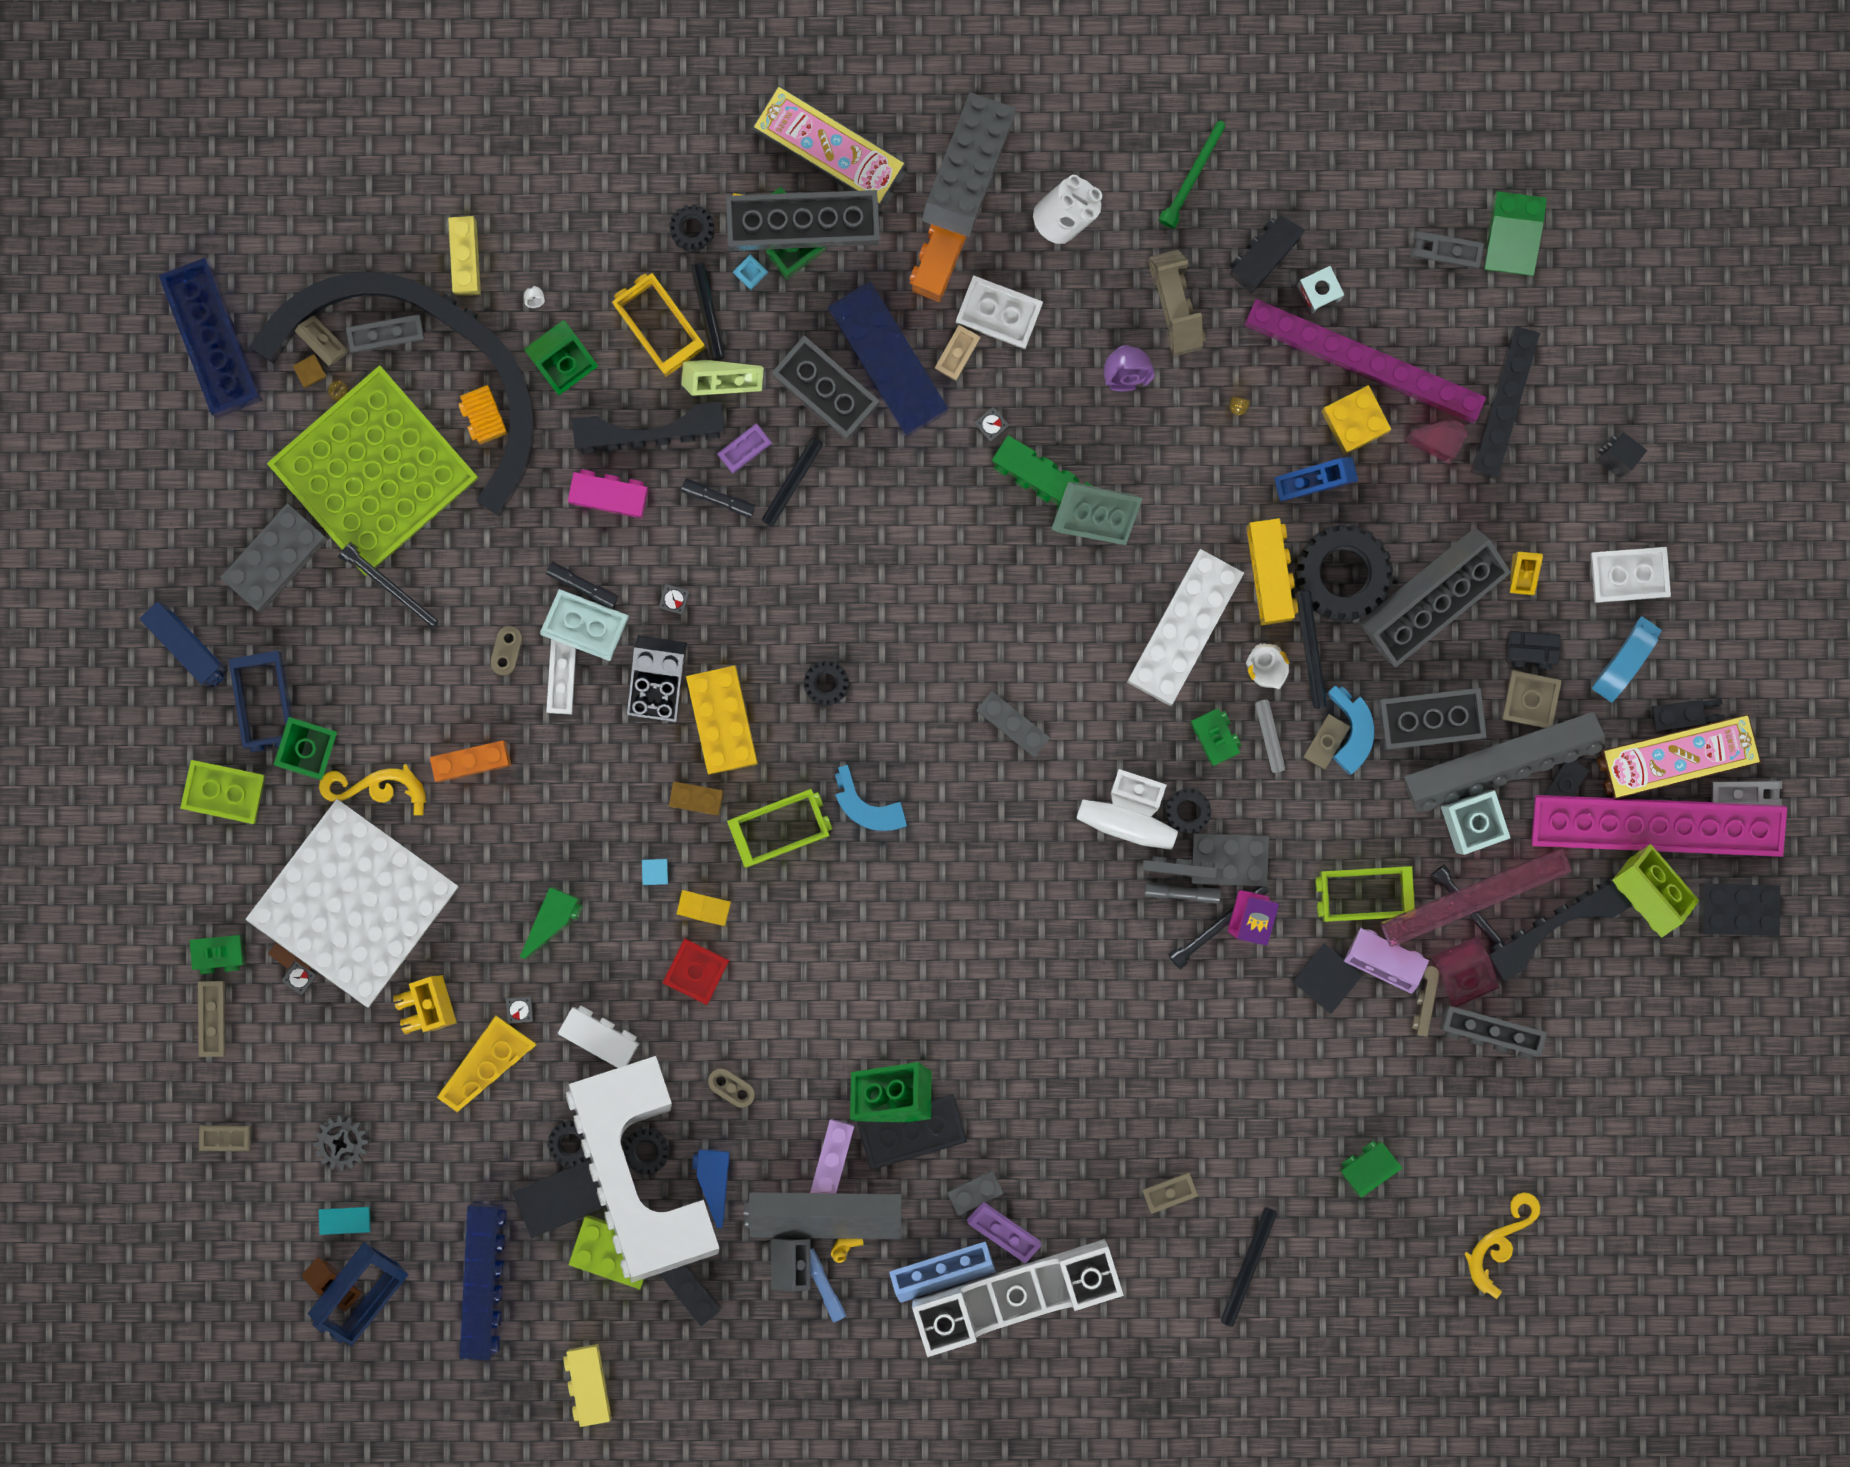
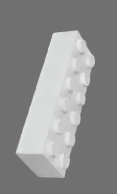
M1200 549L1127 683L1171 706L1244 572Z

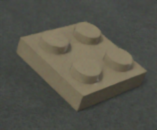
M1512 670L1501 720L1544 729L1553 726L1562 680Z

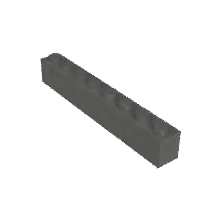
M1591 712L1404 776L1405 788L1416 813L1430 811L1437 805L1453 803L1467 795H1477L1484 789L1493 786L1500 787L1510 780L1516 778L1523 779L1531 773L1540 770L1547 771L1553 768L1554 765L1563 762H1573L1578 757L1586 754H1596L1605 748V735L1595 713Z

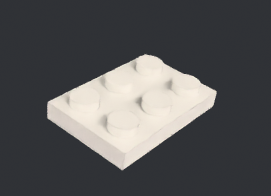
M973 275L955 323L1026 349L1043 302Z
M1667 547L1590 553L1594 603L1671 597Z

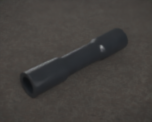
M688 478L685 479L681 488V492L701 500H707L750 519L756 507L755 504L720 493Z
M553 561L547 569L546 575L565 585H570L613 609L619 598L618 595L594 585Z

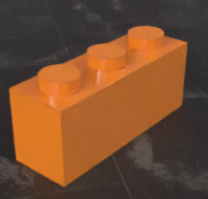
M503 740L430 757L434 780L438 783L512 766L507 743Z

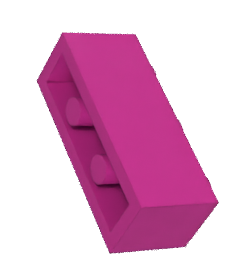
M581 469L580 473H573L568 503L643 519L649 489L644 487V482L629 479V483L619 482L620 477L605 474L604 478L595 477V472Z

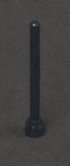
M351 541L338 555L345 563L348 561L350 564L354 563L429 626L436 627L438 625L437 618L359 555L360 552L357 550L358 547Z
M1445 864L1429 876L1435 885L1439 884L1440 887H1445L1493 945L1500 941L1506 944L1451 880L1452 876L1450 875L1451 871Z
M1259 886L1252 893L1265 895L1268 892V888ZM1234 907L1184 948L1180 947L1178 950L1175 948L1168 954L1169 958L1180 970L1188 964L1187 961L1190 959L1189 956L1230 923Z

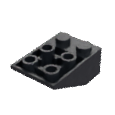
M638 635L633 653L627 715L672 722L677 721L687 642Z

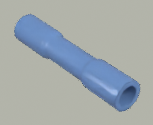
M811 1248L810 1275L813 1277L824 1300V1305L834 1323L847 1315L837 1295L834 1294L815 1249Z

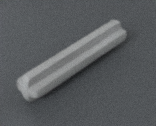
M1266 699L1256 702V709L1271 770L1273 773L1282 772L1285 770V765L1270 703Z

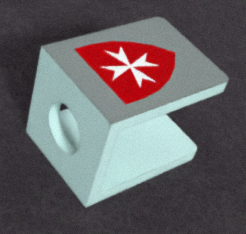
M1331 266L1301 279L1297 285V289L1310 315L1327 303L1334 300L1336 303L1340 302L1344 296ZM1318 281H1326L1329 287L1327 294L1320 295L1316 292L1315 284Z

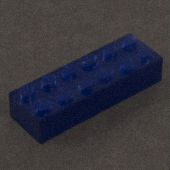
M202 258L158 275L211 415L219 418L263 401L210 261Z
M871 281L828 306L829 313L905 438L948 413V407Z
M473 1202L467 1206L460 1359L491 1360L497 1354V1351H500L501 1337L496 1336L497 1328L501 1326L502 1311H498V1303L503 1298V1285H499V1278H501V1275H504V1260H500L502 1250H505L506 1235H502V1227L507 1222V1210H503V1204Z

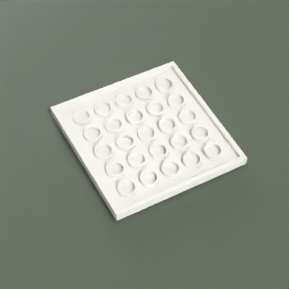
M336 799L248 915L246 921L369 1008L456 892L458 886Z

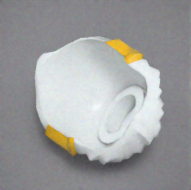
M1265 643L1256 645L1246 661L1251 679L1262 687L1280 689L1289 673L1290 662L1285 652L1281 651L1277 645Z

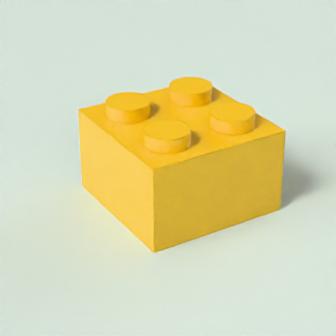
M1369 385L1324 407L1321 411L1343 455L1391 431Z

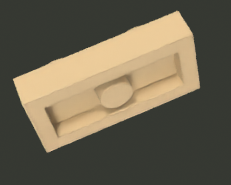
M958 325L936 364L935 370L957 381L981 337Z

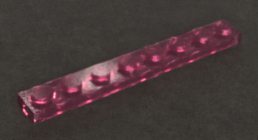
M1559 848L1381 922V926L1389 946L1393 947L1572 871L1564 849Z

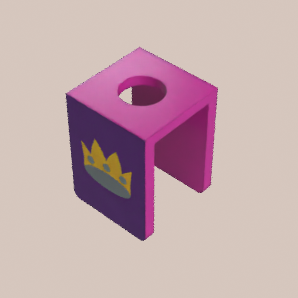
M1239 890L1227 932L1239 940L1267 946L1278 910V903L1269 901V897L1266 895Z

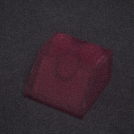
M1445 420L1412 431L1406 437L1405 442L1449 464L1455 459L1468 431L1464 430L1465 426L1456 420H1451L1450 422Z
M1478 936L1432 956L1434 965L1439 971V979L1452 1007L1456 1008L1499 988L1490 957Z

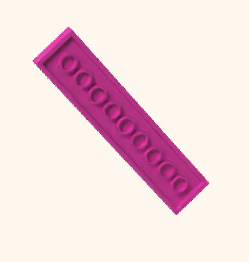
M1535 795L1531 844L1532 846L1640 851L1651 844L1656 851L1783 857L1787 807L1784 805Z

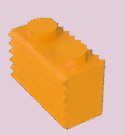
M488 385L460 396L462 402L458 403L463 417L468 416L471 425L467 426L472 440L477 439L479 444H483L508 434Z

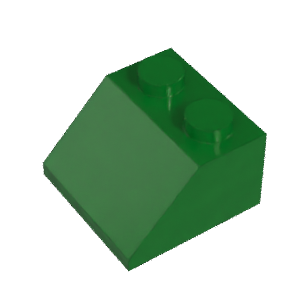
M562 320L524 349L558 396L598 367L565 320Z
M288 717L273 765L313 779L322 780L337 732Z
M1374 1140L1369 1142L1362 1148V1154L1356 1158L1354 1155H1351L1341 1163L1343 1167L1339 1171L1355 1194L1361 1198L1403 1169L1381 1141L1377 1143Z

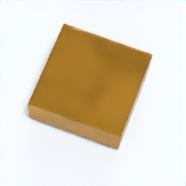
M315 354L293 365L304 388L327 377Z

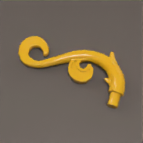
M407 764L403 765V770L389 768L371 773L342 794L336 795L330 790V786L334 781H339L343 787H347L348 781L340 772H327L319 782L321 795L331 802H335L336 799L343 801L369 787L372 799L385 803L394 796V789L389 783H386L384 789H381L379 784L385 780H395L408 788V790H405V793L411 797V803H414V815H424V803H426L425 790L422 783L410 771Z
M1523 1192L1517 1194L1510 1202V1210L1515 1218H1520L1518 1214L1520 1205H1529L1531 1214L1527 1219L1493 1230L1478 1242L1472 1255L1465 1252L1474 1284L1484 1294L1487 1292L1495 1299L1500 1296L1502 1291L1493 1285V1281L1489 1279V1270L1486 1269L1484 1272L1483 1258L1491 1245L1498 1244V1251L1490 1250L1492 1259L1496 1262H1506L1510 1259L1513 1247L1505 1236L1529 1226L1540 1214L1539 1201L1530 1193Z

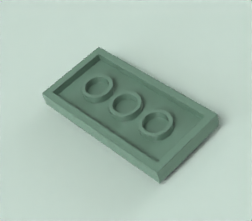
M1068 482L1052 530L1058 533L1126 545L1143 498L1133 494Z

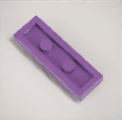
M982 1202L967 1219L970 1226L1025 1264L1042 1246L1040 1240L985 1202Z

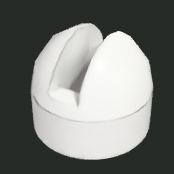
M533 286L531 289H526L524 292L525 305L530 308H537L544 304V294L539 287Z

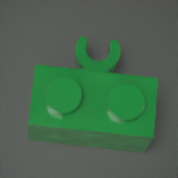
M1219 708L1190 722L1211 767L1240 753L1238 748L1242 747L1236 733L1231 735L1228 725L1231 723L1225 711L1220 712Z
M244 935L189 940L192 970H199L200 974L215 973V968L224 967L225 972L240 970L239 965H246Z

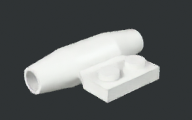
M1120 769L1117 772L1111 791L1112 804L1082 800L1076 818L1103 833L1139 845L1172 850L1178 833L1174 828L1151 817L1160 807L1166 784Z

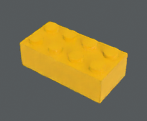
M1280 518L1251 522L1246 527L1261 626L1292 621L1296 613H1298L1296 598L1292 599L1291 590L1294 588L1293 574H1288L1287 569L1291 559L1289 549H1284L1283 541L1287 539L1286 526L1281 524Z
M734 665L686 676L708 775L757 765L758 761L737 667Z

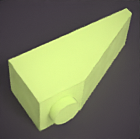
M711 360L683 361L681 385L692 396L762 391L764 368L757 365Z

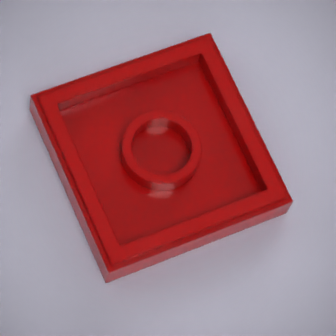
M684 938L662 983L708 1005L730 960Z

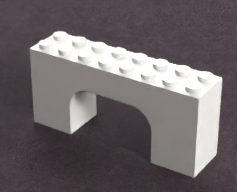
M656 1056L569 1084L566 1099L570 1110L575 1109L577 1114L573 1116L577 1133H583L584 1139L581 1140V1145L585 1157H590L592 1161L589 1164V1170L593 1182L598 1181L600 1185L597 1188V1195L601 1206L606 1205L608 1212H605L607 1226L609 1230L614 1229L616 1236H613V1244L616 1253H622L624 1259L620 1261L624 1278L630 1277L632 1283L718 1254L719 1245L704 1200L668 1212H655L646 1208L637 1196L621 1147V1137L630 1125L671 1111L672 1103Z
M1104 1239L915 1298L912 1302V1309L927 1357L977 1342L976 1338L978 1336L1011 1324L1064 1308L1073 1307L1074 1311L1124 1295L1109 1247Z

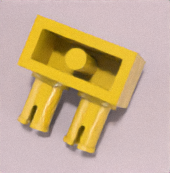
M443 975L431 976L410 983V991L393 996V1002L403 1000V1002L394 1004L397 1010H402L412 1005H415L417 1015L400 1020L401 1026L411 1024L401 1028L404 1034H409L419 1029H422L423 1032L435 1031L457 1023Z

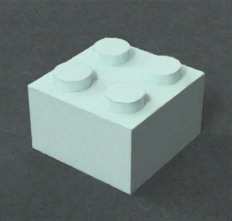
M1486 789L1477 795H1469L1453 803L1441 805L1455 852L1465 855L1510 838L1494 790Z

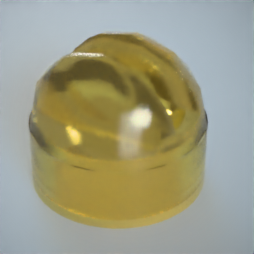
M334 381L328 387V394L335 401H339L349 392L347 385L342 381ZM340 384L342 387L339 389V391L337 392V394L334 396V395H333V392L335 391V389H336V388L338 387V385Z
M1231 396L1229 402L1230 410L1235 415H1243L1248 411L1250 405L1249 400Z

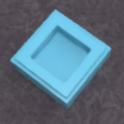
M750 254L733 271V274L752 290L768 274V271Z
M667 859L642 860L643 885L668 884Z

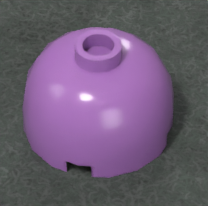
M1129 345L1118 347L1117 350L1107 357L1104 365L1106 385L1109 384L1110 389L1113 391L1135 390L1136 387L1134 385L1143 382V386H1145L1155 376L1153 365L1145 351Z

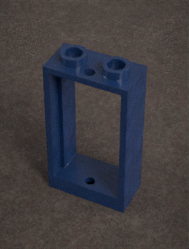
M156 602L139 618L201 685L208 687L213 685L215 687L226 677L224 673L227 671L225 666L167 605Z
M272 651L228 659L243 748H250L251 753L264 751L267 745L275 744V748H279L282 736L252 741L240 669L275 664L286 726L288 717L292 718L282 652Z
M364 1242L308 1312V1315L314 1321L312 1325L321 1333L328 1331L329 1335L341 1344L344 1341L353 1346L409 1274L398 1262ZM370 1263L385 1271L342 1326L328 1319V1316Z

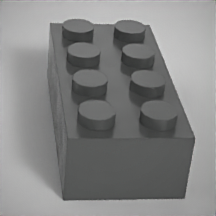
M806 336L801 338L771 373L774 379L847 442L880 405V401Z
M287 503L220 578L256 611L263 613L328 541V538Z
M1481 688L1377 701L1383 751L1487 738Z

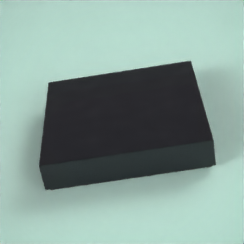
M1323 943L1292 982L1332 1014L1363 975L1350 964L1344 962L1342 957Z

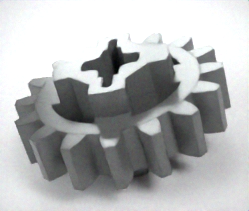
M338 1116L337 1122L330 1118L328 1119L329 1126L321 1124L320 1128L323 1132L315 1133V1136L320 1139L319 1142L313 1144V1146L320 1148L316 1156L323 1155L324 1159L321 1163L326 1164L330 1162V1169L332 1170L339 1165L340 1171H343L346 1164L350 1168H354V1160L360 1163L363 1161L360 1154L368 1153V1150L363 1148V1145L369 1143V1140L363 1139V1135L367 1133V1130H359L360 1122L353 1125L352 1117H348L346 1122H344L343 1116ZM342 1126L338 1134H329V1131L333 1128ZM352 1131L355 1133L358 1143L353 1141L351 1137ZM344 1136V1143L347 1144V1147H342L339 1151V1144L336 1143V1140ZM325 1144L330 1146L332 1150L331 1155L327 1152ZM345 1152L354 1153L349 1159L341 1160Z

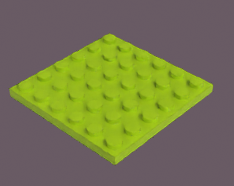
M380 365L267 463L342 550L351 541L358 547L359 555L375 568L478 479L477 475ZM358 567V569H359L365 576H367V574H366L363 570H361V569Z

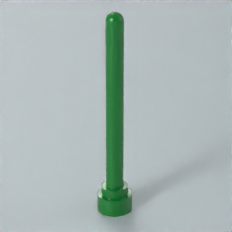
M1218 121L1215 124L1170 208L1167 207L1165 211L1161 212L1158 221L1164 226L1175 229L1180 221V214L1178 212L1225 129L1223 121Z

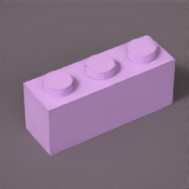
M1360 928L1353 938L1344 962L1412 994L1419 986L1429 960L1423 958L1416 951H1408L1402 948L1399 943L1393 940H1385L1379 937L1372 930Z
M830 1119L810 1193H837L855 1125Z

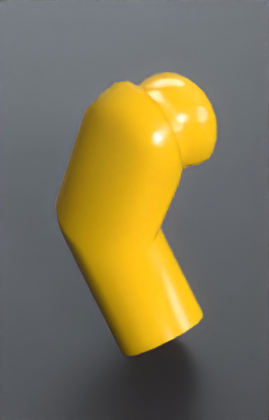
M837 1239L831 1249L833 1260L837 1263L844 1262L851 1247L864 1245L863 1239Z

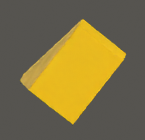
M1516 552L1513 554L1510 593L1535 595L1543 554Z
M682 890L676 914L725 926L731 902Z

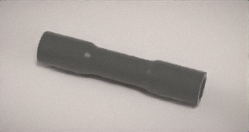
M1145 882L1144 897L1186 899L1213 904L1220 903L1221 889L1172 886L1155 882Z

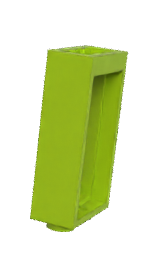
M809 789L728 820L727 823L744 867H751L829 837L828 831L832 830V826L828 816L822 817L819 807H822L823 803L819 793H813V790ZM809 798L821 832L753 858L740 824Z
M1412 866L1319 872L1320 877L1315 879L1316 891L1321 892V902H1317L1318 917H1322V922L1415 917ZM1400 874L1402 911L1330 915L1328 877Z

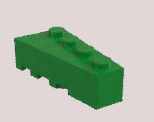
M1008 435L992 459V464L995 465L993 469L1005 477L1007 474H1010L1016 478L1014 482L1025 490L1028 487L1032 488L1037 492L1035 496L1046 503L1051 500L1058 505L1056 509L1059 510L1068 482L1080 484V480L1068 470H1058V466L1054 462L1043 456L1039 458L1034 450ZM1088 482L1084 483V485L1093 486Z

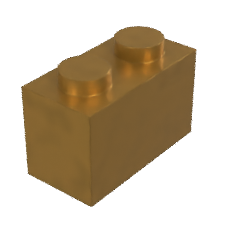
M673 782L669 807L720 816L724 791Z

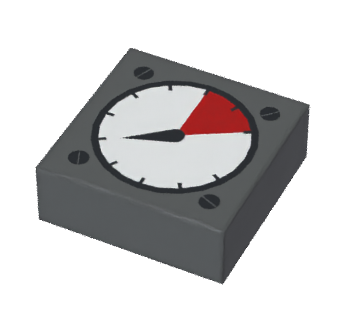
M994 407L974 423L990 443L1009 427L1008 423Z
M665 584L659 609L683 615L690 591Z
M295 961L281 981L300 995H303L317 974L311 970L308 971Z
M532 996L506 998L508 1024L533 1022Z

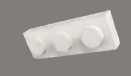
M551 639L546 713L572 714L577 648Z

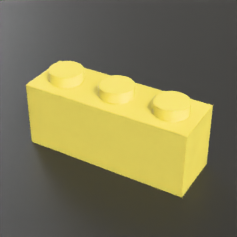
M474 216L450 217L448 220L452 291L455 296L481 295L477 221Z
M599 1344L569 1349L567 1356H564L563 1359L566 1372L570 1371L572 1381H568L570 1396H574L576 1406H572L574 1420L579 1421L580 1427L610 1422L612 1417Z

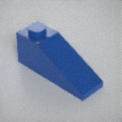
M1353 457L1335 459L1274 477L1280 501L1358 482Z
M699 1149L698 1154L693 1156L692 1169H697V1178L717 1228H723L730 1151Z

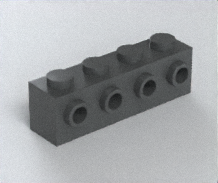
M1447 1005L1440 1025V1030L1446 1031V1037L1459 1040L1460 1035L1470 1038L1469 1043L1483 1047L1484 1043L1488 1042L1494 1044V1050L1508 1053L1510 1048L1519 1051L1517 1056L1531 1060L1533 1055L1541 1057L1547 1032Z

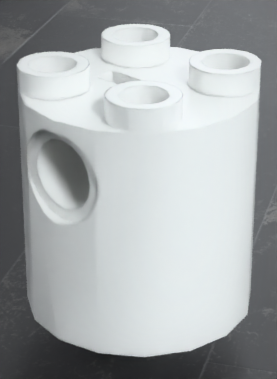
M1077 175L1069 176L1039 201L1034 208L1033 219L1036 228L1047 240L1056 244H1065L1098 217L1101 211V191Z

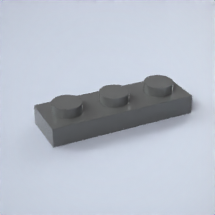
M420 314L346 328L350 353L425 340Z
M993 691L976 710L1034 758L1050 739V737Z
M1152 856V861L1144 860L1143 863L1144 871L1222 879L1223 869L1215 868L1216 863L1200 862V866H1192L1191 860L1176 859V864L1167 863V858Z

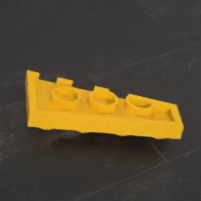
M495 1015L437 1098L458 1112L537 1044Z

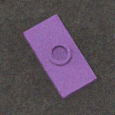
M756 423L717 454L732 474H734L769 447L772 442Z

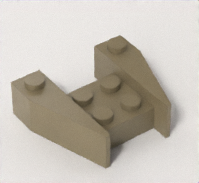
M1179 250L1149 257L1148 263L1153 283L1157 285L1168 328L1167 337L1172 356L1201 350L1203 342H1206L1202 327V314H1191L1193 313L1190 298L1185 299L1184 295L1185 289H1187L1184 273L1187 270L1188 260Z

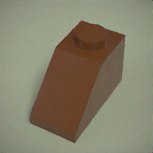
M317 1257L301 1276L314 1292L322 1296L340 1272L331 1264ZM353 1285L337 1307L346 1312L362 1294L361 1290Z

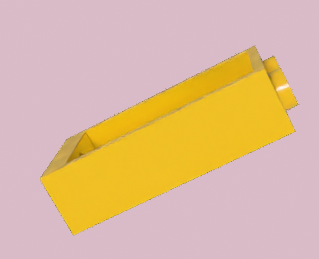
M645 273L634 281L636 285L629 290L624 288L616 293L612 304L664 376L667 377L683 366V361H690L705 350L706 347L653 273L648 276ZM652 285L693 340V342L664 363L623 308L624 305Z

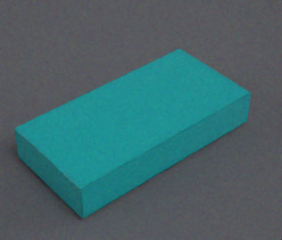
M370 1206L318 1210L319 1235L371 1232Z

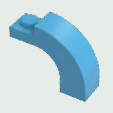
M1641 616L1617 654L1599 674L1591 689L1612 703L1642 666L1656 645L1657 638L1662 630Z
M1335 685L1326 694L1346 714L1350 723V735L1346 744L1332 758L1348 775H1351L1363 764L1370 753L1374 740V723L1371 712L1361 697L1352 703L1349 700L1352 697L1349 692L1342 686L1338 688Z
M848 765L838 767L839 773L835 774L838 787H844L845 792L835 795L841 808L849 818L865 828L876 831H892L907 827L900 802L883 807H874L864 803L855 791Z

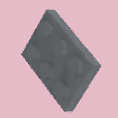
M1193 833L1192 866H1200V862L1216 863L1215 868L1223 869L1222 879L1192 876L1191 883L1267 887L1269 836Z

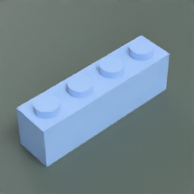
M982 1242L899 1268L889 1273L895 1294L901 1303L994 1274L996 1270L990 1250L986 1242Z

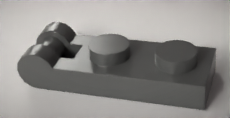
M1421 231L1414 232L1413 240H1415V246L1411 249L1410 257L1475 269L1480 268L1484 243ZM1425 242L1432 243L1431 251L1424 250Z

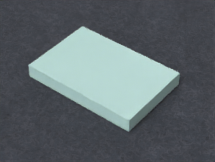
M559 589L540 635L611 661L629 615Z

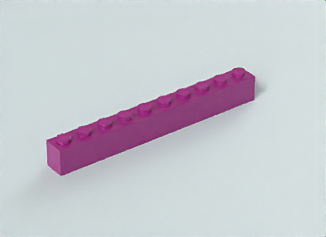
M1258 299L1255 300L1244 325L1472 424L1477 420L1486 399L1483 395Z

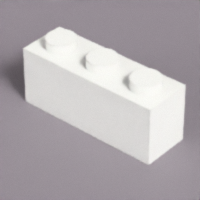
M581 1005L579 1008L572 1007L558 1034L617 1068L628 1065L640 1044L635 1041L637 1037L626 1030H623L622 1033L613 1029L615 1024L605 1018H601L600 1021L593 1018V1012Z

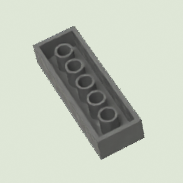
M971 92L969 93L926 202L922 221L970 237L1011 130L1017 108Z
M877 190L726 196L728 251L879 245Z
M1473 528L1361 620L1359 624L1381 656L1396 668L1506 578L1511 571L1491 540L1478 529Z

